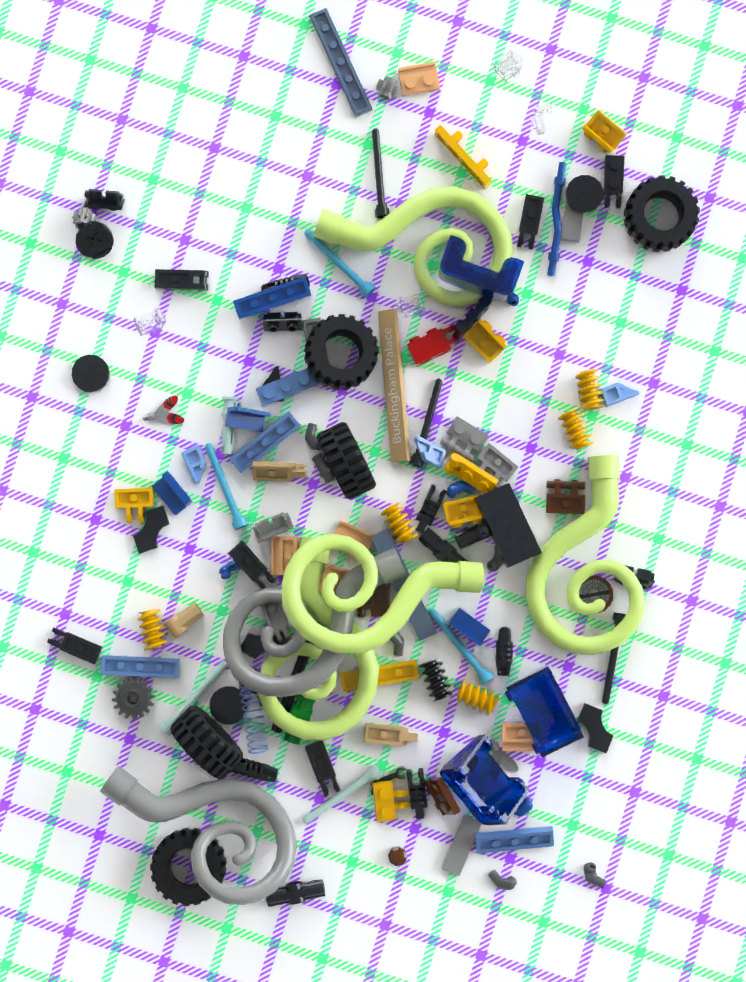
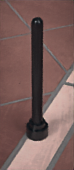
M374 128L372 130L378 203L374 213L375 218L382 219L390 213L387 204H385L379 130Z
M440 378L435 380L420 437L426 440L443 383ZM416 448V452L410 456L411 459L408 464L423 468L424 461L421 459Z
M613 612L612 620H614L613 624H615V627L623 620L626 614ZM619 646L610 650L602 695V703L605 705L610 701Z

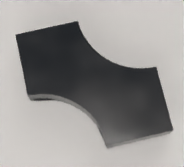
M164 506L145 511V525L139 533L133 536L139 554L158 548V535L164 527L170 524Z
M281 632L283 640L279 642L277 636L274 635L273 641L277 645H284L289 641L290 637L286 639L284 633ZM248 633L241 644L242 652L253 659H256L260 653L264 652L261 635Z
M584 703L577 721L582 723L588 731V746L607 754L613 735L607 732L602 724L601 716L603 710Z

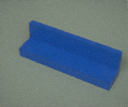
M302 277L234 300L233 304L238 318L241 320L310 297L312 294L306 277Z

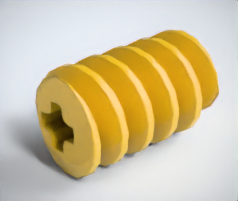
M599 369L581 371L575 376L576 379L581 380L576 385L581 387L577 391L578 394L583 395L579 398V402H584V404L580 405L582 410H596L604 407L599 406V403L604 400L597 397L602 394V391L596 390L601 384L595 383L596 380L600 379V376L594 375Z
M579 408L568 411L558 417V420L565 421L561 424L562 428H567L563 432L564 435H570L566 441L573 442L569 448L576 450L594 444V442H587L591 435L584 434L588 427H581L585 420H579L583 415L582 413H576Z
M397 502L381 512V516L387 515L384 522H391L388 529H395L391 534L392 536H398L395 543L402 542L403 544L419 534H412L415 527H408L412 521L405 520L408 513L401 514L404 506L398 507L397 505L400 502Z
M160 609L139 612L142 615L137 620L144 622L139 625V628L145 629L140 635L147 636L142 641V643L148 644L144 651L164 647L162 645L167 642L166 639H161L165 632L159 631V629L164 627V624H158L162 617L156 616V614L161 612Z
M465 679L462 681L456 695L459 704L463 700H465L466 707L472 703V710L479 706V713L486 709V716L493 712L499 699V695L494 699V692L487 696V689L485 688L480 692V686L478 685L473 689V683L471 682L466 686Z

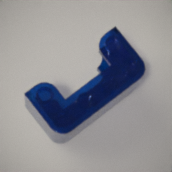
M450 235L438 271L440 280L498 302L507 301L516 287L525 261L513 257L507 258L502 264L499 273L463 260L466 243L461 238Z

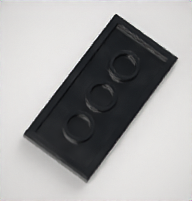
M510 483L474 498L506 568H510L542 553Z

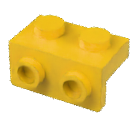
M600 109L582 127V130L585 131L583 134L591 141L594 139L598 142V147L605 153L607 151L609 153L613 152L627 136V133Z
M479 319L463 335V338L490 364L506 348V340L500 334L496 335L491 330L493 327L488 321Z
M479 495L443 502L447 525H452L453 529L464 526L463 523L471 521V524L482 522L483 517L474 500Z

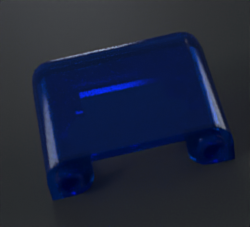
M548 664L506 686L507 691H505L509 702L513 701L516 704L533 737L534 743L531 745L536 755L540 754L543 758L584 738L582 729Z
M485 734L478 735L451 758L439 773L481 824L507 825L530 789L520 777L507 776L489 753L493 747L491 739Z

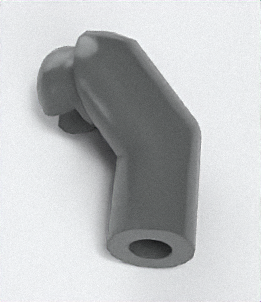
M308 423L305 441L310 449L318 451L321 447L315 436L317 425Z
M494 546L495 556L486 564L487 569L492 572L499 570L504 564L496 546Z
M397 632L390 639L394 644L393 655L403 656L404 638Z
M586 863L583 868L586 881L603 889L606 880L597 876L595 863Z
M495 869L488 874V877L499 889L512 890L517 884L515 877L501 878Z

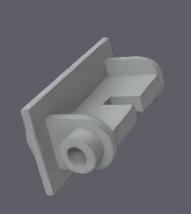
M281 512L271 517L273 523L269 524L268 519H265L252 526L258 543L294 528L288 512Z

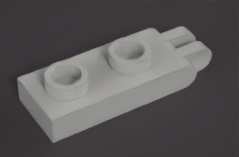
M267 603L261 605L267 624L274 629V635L277 636L278 641L283 640L281 632L284 633L286 639L289 638L288 629H291L282 604Z

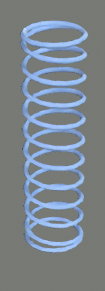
M239 684V687L241 689H244L240 692V695L244 696V698L241 699V702L246 704L242 707V710L247 711L243 714V717L247 719L244 722V724L246 726H249L245 729V732L249 733L246 739L251 741L247 744V746L249 748H252L248 751V753H264L269 750V748H267L268 745L251 747L249 746V744L255 741H264L267 740V738L248 739V737L253 734L265 733L266 730L249 732L247 731V729L255 726H263L265 725V723H258L254 725L246 724V722L249 720L260 719L264 716H245L250 712L262 711L263 708L253 710L244 709V707L248 705L259 704L261 702H243V700L246 698L258 696V693L252 695L241 694L242 692L247 691L249 689L241 687L242 684ZM257 749H266L259 752H250Z

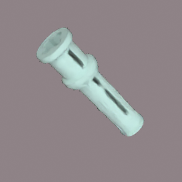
M222 396L224 404L223 412H221L223 418L221 454L233 455L235 429L225 427L227 407H237L239 397Z

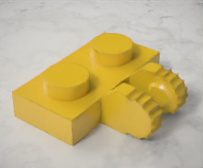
M154 488L114 489L115 509L126 508L127 523H132V508H138L139 523H144V507H154Z
M391 780L372 783L377 822L396 820L395 809L410 807L409 801L395 802L394 797L408 796L409 791L407 789L393 790V782Z

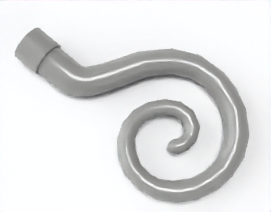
M394 547L373 556L378 568L376 587L384 583L387 585L407 576ZM361 564L345 573L336 587L335 596L340 599H349L361 589L364 582V571ZM264 588L252 592L237 603L229 614L223 629V651L225 662L233 677L246 689L265 696L288 697L299 695L325 683L340 666L345 653H335L323 649L322 654L310 668L296 675L271 677L256 671L247 663L242 654L240 633L246 619L254 609L267 603L282 604L281 588ZM301 599L306 611L309 613L305 602ZM332 608L330 630L341 634H352L355 610L351 612H337ZM271 626L264 627L261 632L263 648L272 657L287 658L298 652L306 641L296 630L294 637L288 643L277 645L273 641L274 629Z
M118 766L100 790L103 795L118 806L122 805L135 816L155 823L167 822L207 804L227 800L247 802L257 808L269 821L275 833L277 853L271 870L255 884L243 887H227L221 884L211 875L205 856L207 847L212 840L221 835L234 834L242 838L245 845L240 853L232 857L233 864L241 866L249 862L255 855L257 840L249 827L241 822L234 821L216 823L203 830L193 844L191 852L192 871L200 887L211 897L225 904L246 905L263 900L273 894L286 881L294 866L297 844L293 825L285 809L275 797L253 782L232 778L207 781L175 794L158 797L138 783V779Z

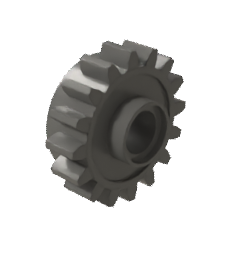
M130 677V682L127 679H123L124 685L118 683L116 686L119 690L112 692L116 695L112 701L117 703L113 708L120 709L119 715L125 713V719L132 715L133 720L137 719V714L141 718L144 717L143 711L149 713L150 709L148 707L154 705L151 699L155 698V695L150 693L153 687L148 688L149 682L142 683V678H138L135 681L134 677ZM131 693H135L138 696L137 703H132L129 700Z

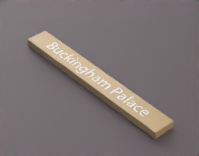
M393 308L378 311L390 456L391 462L395 463L410 461L411 457L398 311Z

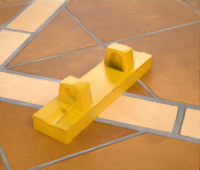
M440 124L435 129L434 135L484 189L488 188L492 180L483 171L488 167V161L483 158L476 163L458 144L463 139V134L458 130L451 136Z

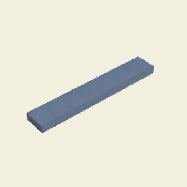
M327 8L310 14V20L355 118L373 111Z
M387 528L371 536V539L379 554L393 547L395 548L407 575L392 582L398 593L410 574ZM421 599L409 618L420 641L437 633Z

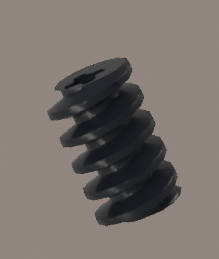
M437 659L418 666L419 668H425L421 675L428 676L423 681L424 683H430L426 690H433L429 697H435L434 701L444 699L453 694V691H447L451 685L450 683H444L448 677L441 676L445 669H439L443 662L436 661Z

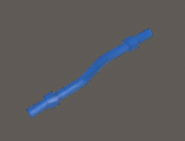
M559 162L557 176L554 178L553 184L555 185L552 202L554 235L551 252L548 254V276H555L556 264L560 258L558 252L562 226L559 206L562 187L565 186L566 178H564L565 162Z

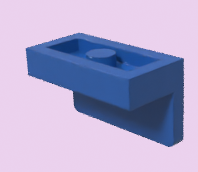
M227 407L225 427L262 432L265 417H271V413L242 407Z
M166 471L161 475L162 478L152 485V488H154L155 492L172 513L178 515L193 500L172 474Z
M460 607L448 622L479 646L482 645L483 640L491 631Z

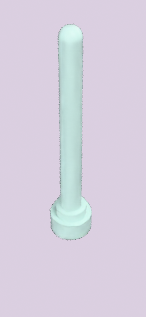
M221 661L174 715L159 724L158 727L166 735H171V725L196 702L227 667L226 662Z
M376 763L370 766L367 774L303 818V822L305 824L310 823L369 781L382 778L384 774Z

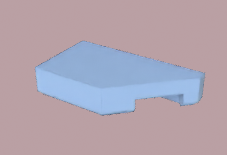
M619 382L599 389V391H602L601 396L606 407L640 394L639 391Z
M415 436L414 441L421 459L436 468H441L447 450L420 436Z
M196 445L181 452L195 484L198 485L207 462L199 445Z

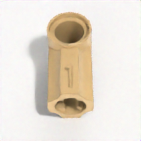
M194 602L181 613H177L168 619L164 625L176 639L205 615Z

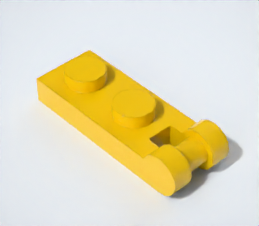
M457 453L451 454L449 462L444 468L446 473L456 475L482 493L495 489L499 481Z

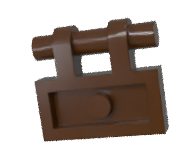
M560 479L546 481V488H554V494H546V513H585V495H578V489L585 490V482H578V480L561 481ZM560 489H571V494H560Z
M384 583L375 588L373 595L370 597V603H365L356 609L358 617H365V609H371V617L383 616L390 607L389 584L385 585Z
M443 777L425 780L426 790L429 795H432L435 801L434 805L437 810H440L442 816L446 814L456 815L461 811Z

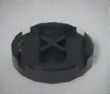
M580 175L573 178L565 191L568 206L578 213L595 211L600 206L604 197V189L601 183L590 175Z
M91 221L84 223L78 229L75 244L83 256L99 259L105 257L112 250L114 237L107 225Z
M88 354L80 357L74 363L71 376L74 384L79 389L93 393L101 391L110 380V369L104 359L97 355Z
M225 686L213 693L209 708L211 715L216 721L231 725L243 718V714L247 711L242 710V707L246 705L241 702V699L244 698V696L240 695L242 690L235 686Z

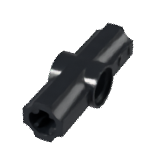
M485 521L454 534L460 550L491 537L489 530L486 536H482L479 533L481 525L487 527Z
M429 527L418 538L441 562L457 563L458 561H468L457 552L458 550L447 540H443Z
M323 879L287 883L266 897L268 907L287 903L294 905L303 903L308 899L324 897L326 894Z

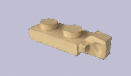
M253 461L254 481L291 482V479L306 477L305 464Z
M365 723L364 743L402 747V745L407 746V741L417 742L418 733H409V728H404V726Z

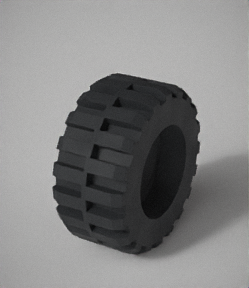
M659 175L656 179L650 177L646 182H641L634 189L626 202L624 225L628 226L627 233L635 238L633 241L637 245L641 243L643 245L642 248L646 250L651 248L653 252H659L660 250L667 252L672 248L680 247L693 234L699 222L700 207L697 206L699 202L697 196L693 197V189L691 187L687 189L684 186L686 184L684 181H675L676 177L670 176L669 179L665 178V175ZM663 198L670 201L676 207L679 219L672 229L659 230L648 223L645 218L644 208L651 199Z
M339 314L338 317H334V315H330L326 320L322 319L319 321L307 338L304 348V360L308 365L307 370L314 375L313 378L317 382L321 381L323 383L322 386L326 388L328 386L333 387L332 390L355 388L368 379L377 364L379 353L378 340L376 336L372 335L373 330L371 327L367 328L365 326L366 322L362 319L360 321L355 320L356 316L350 315L345 317V314ZM343 336L356 344L359 350V358L355 365L347 369H340L332 366L325 359L323 349L325 343L330 338Z
M340 422L317 435V441L346 499H353L375 488L377 485L346 422Z
M196 705L190 706L171 725V734L181 748L204 771L216 779L224 778L243 758V752L224 728L207 712Z
M188 827L172 832L161 841L151 858V879L156 884L155 889L157 892L161 891L163 893L162 897L164 899H171L172 904L178 905V903H181L183 906L188 907L190 904H194L196 906L201 904L202 901L206 902L211 898L200 887L199 883H182L175 878L171 871L173 856L182 849L193 848L195 840L202 832L199 828L189 829ZM215 838L207 847L205 856L211 875L222 884L226 875L227 859L224 857L225 851L223 847H220L219 841Z

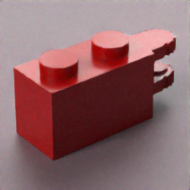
M455 324L445 329L440 328L437 330L436 327L426 332L427 335L421 338L418 335L409 340L410 343L407 344V349L416 367L450 352L452 349L450 345L463 339L461 337L459 340L454 338L447 340L445 334L455 331L453 328Z

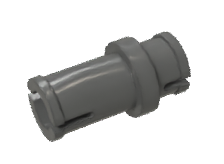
M319 453L314 456L312 461L318 468L320 477L324 478L326 484L333 481L335 477L323 454Z

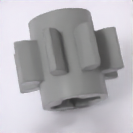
M385 76L384 80L379 79L376 85V90L379 91L378 96L386 100H391L392 96L396 98L400 87L397 86L398 81L388 76Z
M87 207L79 208V211L74 210L72 223L79 229L84 223L96 221V214H93V211Z

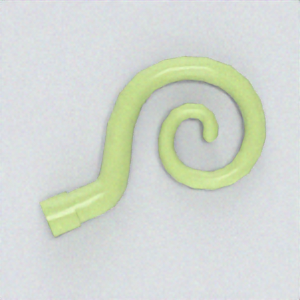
M455 186L430 188L405 200L387 216L370 227L345 219V216L323 208L313 237L333 245L339 244L352 250L368 252L384 247L419 217L437 208L454 206L468 210L477 216L487 227L494 246L492 265L479 283L465 290H446L437 285L427 269V260L430 252L440 243L451 240L458 242L462 249L460 256L453 261V266L456 269H463L469 264L474 254L473 242L464 231L448 228L434 232L426 237L418 246L414 257V274L419 286L431 299L443 305L454 307L476 304L482 296H490L501 285L507 275L513 256L512 235L503 216L490 202L477 193Z
M618 455L588 457L592 507L582 516L551 536L540 548L542 553L534 556L526 574V602L530 616L538 630L555 647L572 654L595 655L608 652L624 644L635 633L643 619L645 599L640 582L635 574L625 565L610 559L592 561L583 565L575 572L567 585V601L575 612L585 616L595 615L603 611L605 608L604 600L597 599L587 604L579 597V590L589 577L597 573L614 575L628 591L629 608L623 620L613 630L592 637L575 635L567 631L554 619L545 597V581L552 567L567 551L607 527L613 520L619 505L618 479H620V466Z
M338 534L317 536L304 543L292 555L285 569L281 584L282 605L288 620L304 639L331 652L363 654L384 645L404 627L421 599L431 588L480 593L484 582V567L482 562L458 561L457 563L438 561L419 566L406 579L387 612L371 627L356 634L337 633L318 624L306 611L301 601L300 584L306 566L316 556L326 550L346 551L362 565L364 582L361 589L349 599H340L334 593V586L339 579L336 573H329L322 583L321 593L326 605L337 612H351L363 606L373 595L378 582L376 562L373 555L363 544L351 537Z
M302 536L299 548L304 543L314 539V537ZM330 550L319 554L306 566L300 584L301 599L305 602L309 613L328 629H330L332 608L326 605L322 593L319 591L322 574L325 572V564H328ZM355 621L353 622L352 634L362 631ZM305 642L298 652L287 658L272 657L270 655L262 665L260 673L275 677L276 671L289 658L301 655L316 661L323 650L312 643ZM374 649L363 654H353L359 669L358 686L346 708L334 717L324 721L302 720L288 713L277 697L258 693L265 713L276 726L288 734L304 740L324 741L343 735L360 722L375 697L379 665ZM336 670L320 687L313 688L301 695L304 698L315 701L327 698L336 687Z

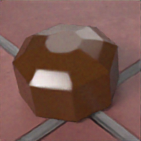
M400 846L392 847L388 853L389 862L395 866L403 865L407 859L405 849Z

